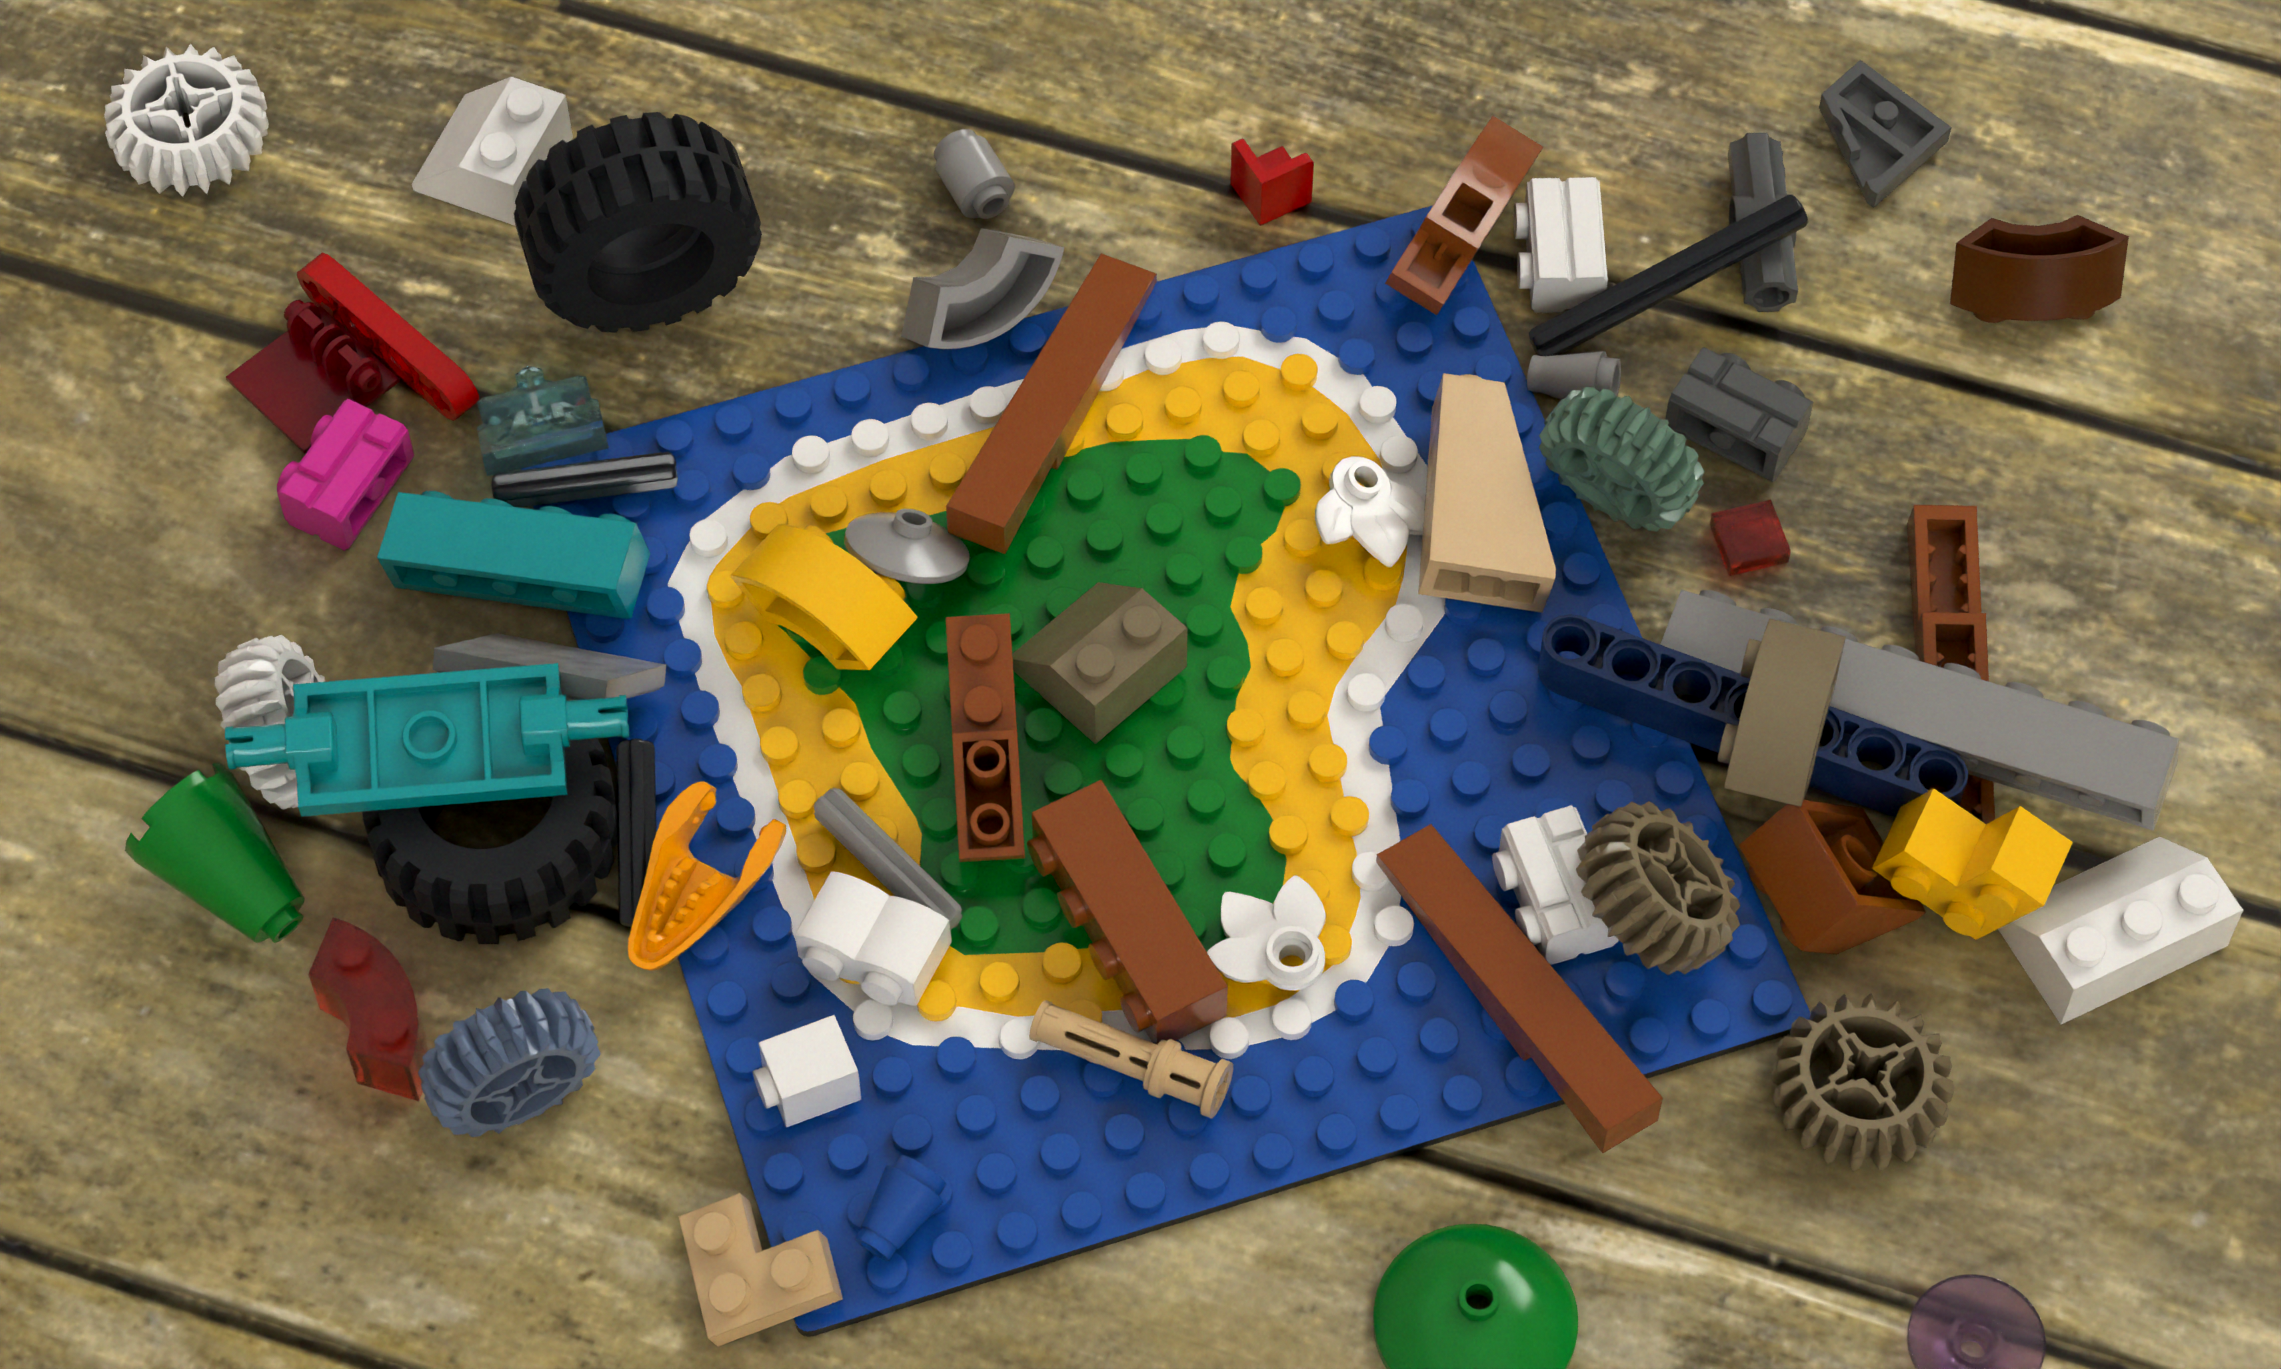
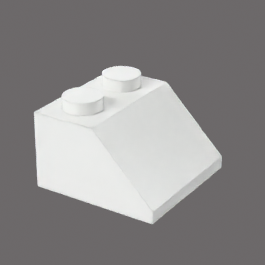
M514 77L506 78L465 94L412 183L413 191L515 226V200L522 182L526 181L529 170L538 159L545 161L549 149L561 140L569 142L573 139L566 95Z

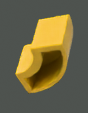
M778 524L730 575L767 622L781 625L803 637L818 649L836 669L871 670L918 618L903 601L906 597L905 591L895 579L879 573L875 574L854 556L835 545L824 531L814 525H807L802 529L795 526Z

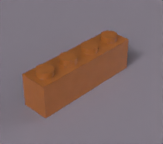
M1099 780L1033 811V839L1027 841V848L1031 859L1042 876L1052 874L1061 889L1057 896L1061 909L1073 928L1082 925L1091 939L1092 943L1088 945V948L1099 974L1104 980L1113 977L1122 991L1123 996L1120 997V1004L1132 1029L1136 1033L1145 1030L1152 1043L1158 1045L1162 1039L1166 1041L1169 1039L1179 1040L1226 1017L1227 984L1103 781Z

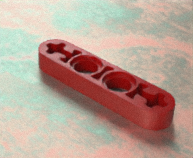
M321 253L297 272V278L301 287L317 307L321 306L387 368L447 419L452 421L458 419L479 402V394L476 387L455 362L328 254Z

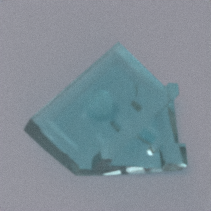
M526 366L515 374L517 382L515 388L506 393L483 397L477 402L483 423L477 427L487 476L609 448L599 402L597 399L591 398L585 376L578 375L558 381L544 379L542 368Z

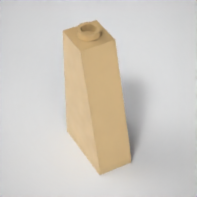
M1443 373L1431 415L1418 594L1543 613L1555 581L1556 567L1505 382L1485 380L1470 374L1459 376Z

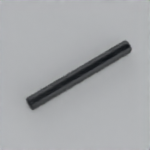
M1787 195L1536 326L1529 332L1530 342L1534 351L1539 356L1561 355L1799 231L1808 224L1807 214L1803 205L1794 195Z

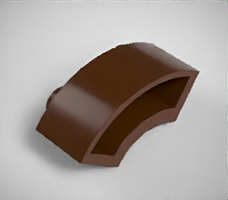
M2079 215L2060 223L2040 226L2011 224L1991 218L1956 243L1950 304L1973 312L1976 318L1988 323H1999L2007 319L2020 321H2048L2066 318L2075 320L2088 319L2095 314V311L2121 298L2129 236Z

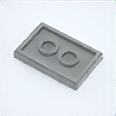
M495 633L434 648L432 670L441 673L558 663L561 678V695L566 694L568 699L584 700L619 697V695L625 694L626 698H631L660 690L665 684L666 664Z

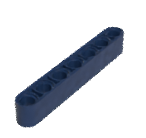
M1578 615L1558 616L1548 623L1543 632L1538 673L1545 687L1558 695L1719 753L1726 724L1729 723L1737 726L1739 724L1738 718L1741 716L1750 682L1749 678L1741 677L1740 673ZM1562 651H1570L1578 654L1581 657L1576 659H1567L1561 657L1557 653ZM1620 673H1631L1641 679L1627 681L1617 675ZM1692 695L1700 699L1701 702L1687 703L1677 696ZM1829 707L1820 740L1823 747L1818 748L1809 784L1810 787L1895 818L1901 806L1929 791L1922 785L1926 783H1933L1943 787L1946 792L1941 794L1960 806L1967 785L1968 770L1966 763L1958 754L1942 746L1837 708ZM1861 762H1877L1885 769L1871 770L1863 766Z

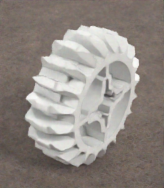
M191 43L185 53L181 55H175L166 47L162 59L153 61L143 55L141 71L124 69V84L111 86V103L105 105L104 117L107 127L105 134L109 147L114 151L117 163L122 167L123 171L130 170L131 176L137 181L138 185L150 181L152 187L159 194L170 185H174L175 190L182 197L189 186L198 185L207 194L211 181L220 179L230 185L232 169L249 171V163L251 162L249 155L262 154V137L268 135L267 129L269 125L265 112L267 109L263 92H260L257 80L252 75L250 69L242 70V66L235 56L222 60L221 54L217 52L215 47H212L201 56ZM183 113H188L191 123L189 128L185 127Z
M283 635L276 637L268 636L260 640L255 638L238 645V649L227 653L225 659L218 663L219 675L215 677V687L219 693V696L216 698V706L220 709L223 717L220 726L225 729L229 726L237 728L285 724V718L291 717L294 712L293 684L325 682V677L318 675L313 659L309 656H304L301 647L295 642L290 643ZM288 763L239 767L242 771L246 770L250 777L251 786L256 790H261L263 798L270 804L275 803L283 810L298 807L296 772L289 769Z

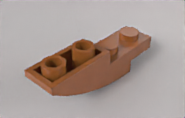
M1492 116L1430 209L1385 284L1435 315H1438L1542 151L1543 146Z
M1010 613L946 617L959 862L1025 858Z

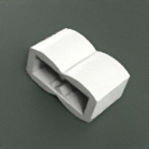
M830 872L795 934L798 957L802 959L803 965L811 973L829 981H835L838 977L857 981L869 997L879 1003L890 1006L896 1005L897 1002L917 1006L952 942L949 920L941 914L914 901L889 896L884 891L861 879L839 872Z

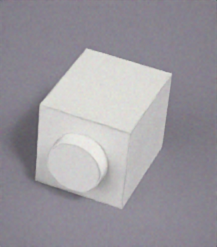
M835 1015L758 1042L762 1068L754 1070L753 1077L765 1108L768 1109L777 1105L786 1128L861 1100L858 1069Z

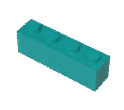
M425 491L421 495L398 492L377 559L394 588L631 619L650 557V551L637 524L619 515L602 514L595 518L572 515L570 512L554 506H544L539 510L513 507L498 499L486 498L480 502L456 500L447 494L437 491Z

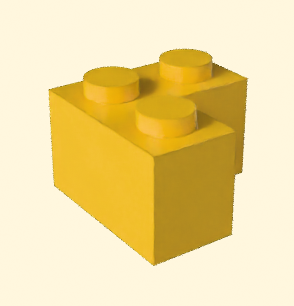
M1933 788L1901 806L1871 869L1889 880L1891 886L1899 894L1909 899L1920 901L1943 917L1945 924L1953 931L1971 936L1977 940L2045 905L2073 842L2021 806L1985 824Z

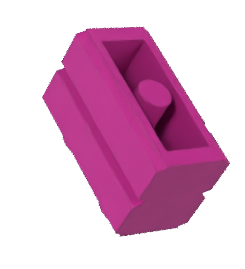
M350 399L344 400L333 417L325 415L318 421L311 436V447L299 463L296 461L290 462L282 471L277 484V495L284 519L289 525L312 536L316 534L321 540L344 551L349 549L414 457L408 429H406L404 424L383 414H374L372 409Z

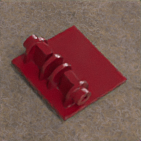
M295 300L284 311L288 331L227 375L226 380L306 454L311 447L313 430L323 416L330 415L333 417L344 400L347 399L367 407L398 384L400 380L321 306L317 307L312 302L304 303L301 300Z

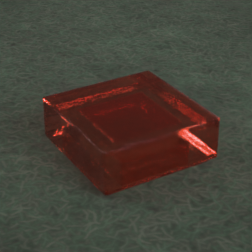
M1771 500L1711 514L1709 525L1729 576L1789 562L1791 550Z

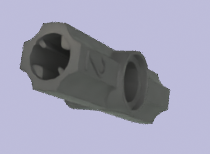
M1746 133L1743 138L1730 142L1728 162L1732 196L1729 205V226L1787 195H1793L1787 194L1781 141L1772 139L1768 133ZM1796 232L1740 261L1744 304L1755 307L1758 312H1777L1782 307L1796 302L1798 285L1793 251L1796 242Z

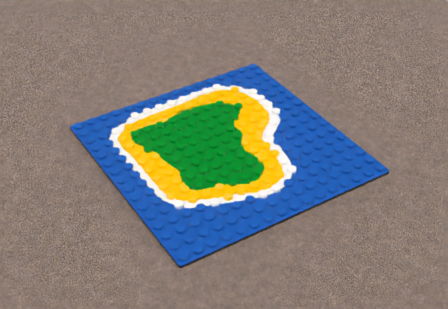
M1432 206L1157 281L1058 470L1051 468L1006 554L959 537L969 551L967 569L960 577L937 584H919L896 580L905 591L906 597L903 601L918 618L871 670L836 669L818 649L803 637L781 625L767 622L730 575L778 524L795 526L802 529L807 525H814L824 531L835 545L847 552L844 536L848 524L855 518L870 513H896L901 509H915L926 513L933 522L947 529L946 505L1068 306L1024 318L1002 335L978 345L958 349L918 347L534 453L522 460L521 470L660 452H671L676 460L678 482L674 488L533 506V509L539 510L544 506H554L562 508L572 515L595 518L602 514L622 516L637 524L650 551V557L631 619L572 611L566 612L578 648L666 664L664 687H661L660 690L627 698L629 737H607L615 765L616 747L619 742L638 738L653 743L655 747L656 831L667 807L682 791L700 781L716 788V804L713 809L708 811L689 843V850L699 861L715 868L721 873L736 878L740 877L749 852L759 838L761 828L769 824L773 819L786 825V834L782 846L770 867L755 886L717 925L677 958L770 1247L819 1230L828 1239L843 1299L793 1318L798 1332L803 1336H816L1565 1104L1533 1059L1522 1060L1376 863L1378 853L1430 824L1433 825L1516 925L1515 910L1521 908L1513 889L1503 891L1500 887L1492 861L1493 853L1499 852L1502 828L1509 823L1533 816L1540 818L1544 813L1572 805L1576 807L1588 834L1593 830L1592 826L1606 814H1611L1618 807H1624L1632 801L1640 806L1650 801L1660 811L1670 808L1674 811L1678 822L1681 824L1690 821L1694 833L1701 840H1709L1708 848L1715 857L1724 860L1721 865L1724 874L1735 882L1730 892L1739 900L1741 905L1735 913L1740 926L1732 933L1733 940L1725 946V950L1699 969H1693L1686 974L1677 970L1667 975L1657 965L1647 969L1642 964L1637 953L1627 956L1624 953L1623 943L1618 941L1613 947L1586 955L1580 953L1576 958L1551 965L1647 1079L1790 1035L1792 1023L1799 1016L1810 1019L1809 1008L1690 743L1558 695L1547 689L1540 680L1538 665L1543 632L1548 623L1558 616L1578 615L1640 638L1642 636L1581 500L1576 498V493L1569 486L1560 484L1558 480L1559 474L1549 470L1545 463L1547 458L1543 456L1539 449L1542 442L1539 435L1545 427V419L1532 391H1529L1527 388V379L1473 259L1438 315H1435L1385 284ZM1443 373L1459 376L1470 374L1485 380L1505 382L1556 567L1555 581L1543 613L1418 594L1422 536L1409 534L1407 545L1397 562L1392 567H1386L1371 555L1353 536L1339 543L1325 544L1319 534L1315 522L1316 505L1330 491L1329 478L1331 472L1338 462L1347 457L1359 456L1374 461L1386 472L1389 480L1409 486L1425 501L1432 407ZM1101 582L1143 588L1188 628L1187 667L1096 744L1013 671L1025 858L959 862L946 617L1010 613L1013 654L1096 583ZM1562 651L1557 653L1561 657L1567 659H1576L1581 657L1578 654L1570 651ZM1620 673L1617 675L1627 681L1641 679L1631 673ZM1099 780L1103 781L1206 952L1215 944L1227 939L1221 925V903L1225 892L1244 894L1274 904L1282 886L1291 877L1297 875L1314 889L1323 903L1326 918L1318 939L1324 947L1325 966L1322 975L1314 984L1301 990H1284L1272 985L1267 980L1242 983L1227 978L1220 973L1228 986L1227 1016L1176 1040L1181 1043L1182 1051L1216 1064L1221 1059L1233 1063L1234 1069L1227 1094L1219 1111L1212 1119L1201 1115L1199 1106L1164 1094L1159 1099L1149 1095L1148 1090L1143 1089V1081L1102 1065L1094 1064L1084 1058L1040 1041L1035 1042L1029 1038L1034 1016L1041 1003L1047 1000L1052 1002L1053 1005L1152 1042L1145 1030L1136 1033L1130 1026L1120 1004V997L1123 996L1122 991L1113 977L1104 980L1099 974L1088 948V945L1092 943L1091 939L1082 925L1076 928L1070 925L1058 900L1057 893L1061 889L1052 874L1042 876L1039 873L1027 848V841L1033 839V811ZM831 788L841 789L961 906L962 919L950 931L952 942L917 1006L900 1002L893 1006L879 1003L862 990L859 982L839 977L835 981L822 979L811 973L803 965L802 959L798 957L795 934L830 872H839L856 877L879 888L889 896H895L815 818L813 807L815 802ZM1294 955L1285 956L1280 961L1283 965L1291 967L1300 966L1304 963L1301 958ZM835 1015L858 1069L861 1100L786 1128L777 1105L768 1109L765 1108L753 1077V1071L762 1068L758 1042ZM906 1155L934 1171L947 1185L939 1196L943 1200L940 1207L898 1251H895L890 1261H885L863 1248L856 1242L855 1238L861 1230L862 1222L886 1165L894 1167L899 1157Z

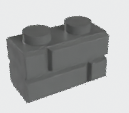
M1702 347L1689 366L1688 372L1683 375L1672 391L1668 401L1665 420H1668V426L1674 432L1683 434L1685 438L1774 482L1786 465L1789 456L1794 453L1805 436L1813 401L1805 398L1801 389L1789 381L1777 380L1773 382L1751 371L1749 365L1735 354L1722 353L1719 355Z

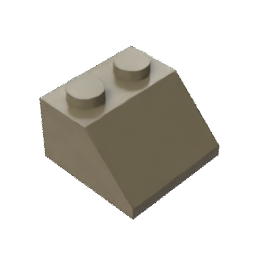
M1098 582L1012 654L1013 671L1096 744L1187 667L1188 628L1143 588Z

